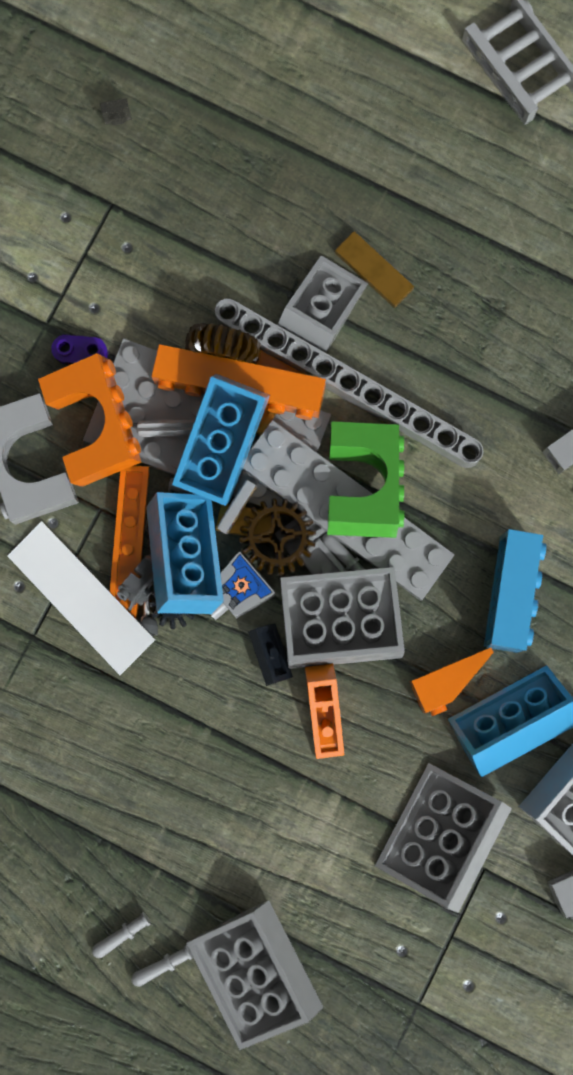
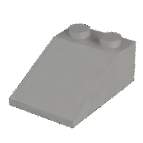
M320 256L286 305L278 326L326 353L368 283L327 258Z

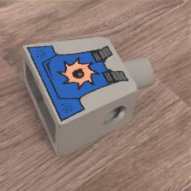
M241 552L237 553L220 573L224 602L210 615L217 620L229 610L237 619L275 596L272 588Z

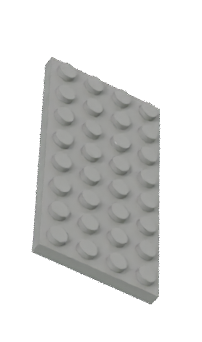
M123 338L113 363L116 369L114 378L124 394V401L122 403L125 411L129 413L132 419L133 426L131 431L133 437L138 440L141 447V453H139L141 464L175 476L189 436L139 437L137 434L138 421L196 419L205 394H202L201 397H194L186 394L185 390L174 388V391H166L158 388V384H154L151 377L157 350ZM99 401L83 439L84 443L90 445L99 438L105 424L104 409ZM320 410L319 418L312 417V420L300 419L295 416L296 413L287 411L284 414L275 415L273 421L316 453L318 452L331 418L330 413ZM255 435L251 448L254 446V444L257 442L260 436ZM242 470L232 497L235 498L245 480H249L258 487L248 503L261 507L260 502L265 501L267 508H271V499L276 498L277 507H282V498ZM288 504L287 508L291 509L292 506Z

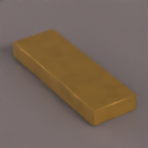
M355 231L335 250V254L394 308L414 289V286Z

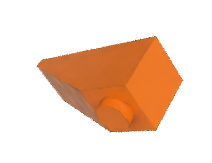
M492 648L485 649L410 681L422 712H430L431 716H435L448 710L446 704L454 701L494 653Z
M325 664L305 667L316 759L344 756L334 665Z

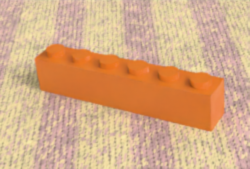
M159 344L151 377L154 384H158L157 387L162 390L174 391V388L185 390V393L190 396L201 397L206 392L211 376L218 374L269 394L270 397L266 405L269 412L275 414H284L285 411L296 413V417L304 420H312V417L319 418L326 387V379Z

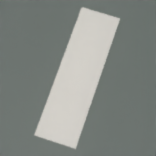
M42 521L8 555L10 560L119 675L155 641L143 626Z

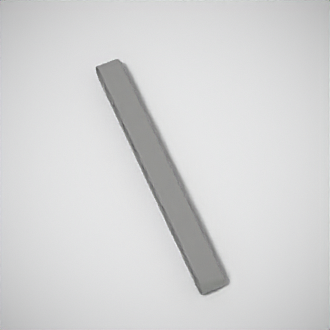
M223 299L216 304L215 316L218 325L232 327L248 333L244 328L248 324H256L259 326V330L249 334L257 338L261 343L260 350L305 375L326 379L325 388L386 424H398L400 432L461 467L471 468L482 458L484 453L483 446L475 438L232 299ZM225 310H232L235 312V316L226 320L221 317V313ZM273 337H278L283 340V344L279 347H272L268 341ZM296 351H303L306 353L307 358L303 361H297L292 357V354ZM325 364L330 367L331 372L327 375H321L317 372L316 368L319 365ZM345 378H350L354 381L355 386L351 389H345L341 386L340 382ZM368 392H374L379 396V401L370 403L365 399L364 395ZM399 406L403 410V415L394 417L390 414L389 408ZM415 420H423L426 422L428 429L418 431L414 428L413 422ZM442 433L448 434L452 439V443L450 445H442L438 441V435ZM465 447L472 448L476 453V458L466 459L462 454V449Z

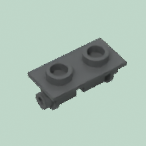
M151 554L146 555L134 569V572L141 579L131 573L118 587V597L124 601L127 599L131 601L128 608L130 611L137 603L142 605L151 594L149 589L154 584Z

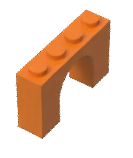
M97 353L38 379L45 403L50 407L59 410L82 399L95 397L104 409L105 424L99 438L91 445L62 457L70 483L82 487L141 463L139 455L141 447L138 440L133 437L131 431L133 426L132 419L129 413L125 411L122 403L124 401V394L114 378V375H116L115 366L110 359Z

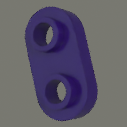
M62 335L54 340L51 347L55 359L64 365H71L92 356L88 353L91 347H97V354L105 358L108 357V349L105 343L96 337ZM67 344L70 346L69 351L61 352L63 345Z

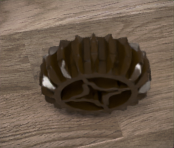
M197 323L190 327L185 339V350L257 364V361H259L261 343L258 339L249 333L232 327L215 325L213 323Z
M272 498L271 508H267L266 502L262 501L260 505L263 511L259 512L257 508L252 507L251 512L255 518L245 516L244 521L250 524V526L240 527V532L248 534V536L239 538V542L241 544L249 543V546L242 549V553H253L249 557L248 562L252 564L258 559L260 562L257 565V570L259 571L263 569L265 564L269 565L267 569L269 575H272L274 567H279V575H284L283 566L288 565L289 571L293 573L295 572L293 562L296 561L302 567L305 562L300 556L303 555L310 558L312 555L305 547H315L316 544L313 540L307 539V537L316 535V530L306 529L313 524V520H302L307 514L305 509L299 514L295 513L298 508V503L296 502L292 505L291 509H288L287 499H283L282 507H277L276 498ZM280 515L291 518L300 530L294 531V529L284 528L280 521ZM271 516V528L266 532L254 535L258 524L266 517ZM275 523L278 524V530L281 531V534L284 533L286 536L281 538L280 551H278L277 543H274L275 541H271L269 538L274 535ZM295 539H302L297 551L291 556L284 558L283 549L285 544ZM255 543L271 545L274 548L276 559L264 556L257 549Z

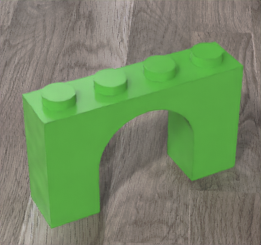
M331 421L329 460L359 461L370 464L381 473L385 484L378 492L366 497L329 496L327 535L397 537L398 527L404 526V510H399V502L404 501V485H399V477L404 476V460H399V453L404 451V436H399L398 424Z

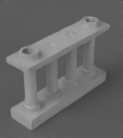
M512 0L511 12L485 30H479L475 23L466 27L462 42L523 124L526 125L534 119L538 110V102L565 84L573 93V63L569 61L535 16L531 4L527 0ZM519 21L527 33L501 51H495L489 40ZM535 42L543 54L516 73L511 72L506 66L505 61ZM550 63L559 76L532 94L527 93L521 86V82Z

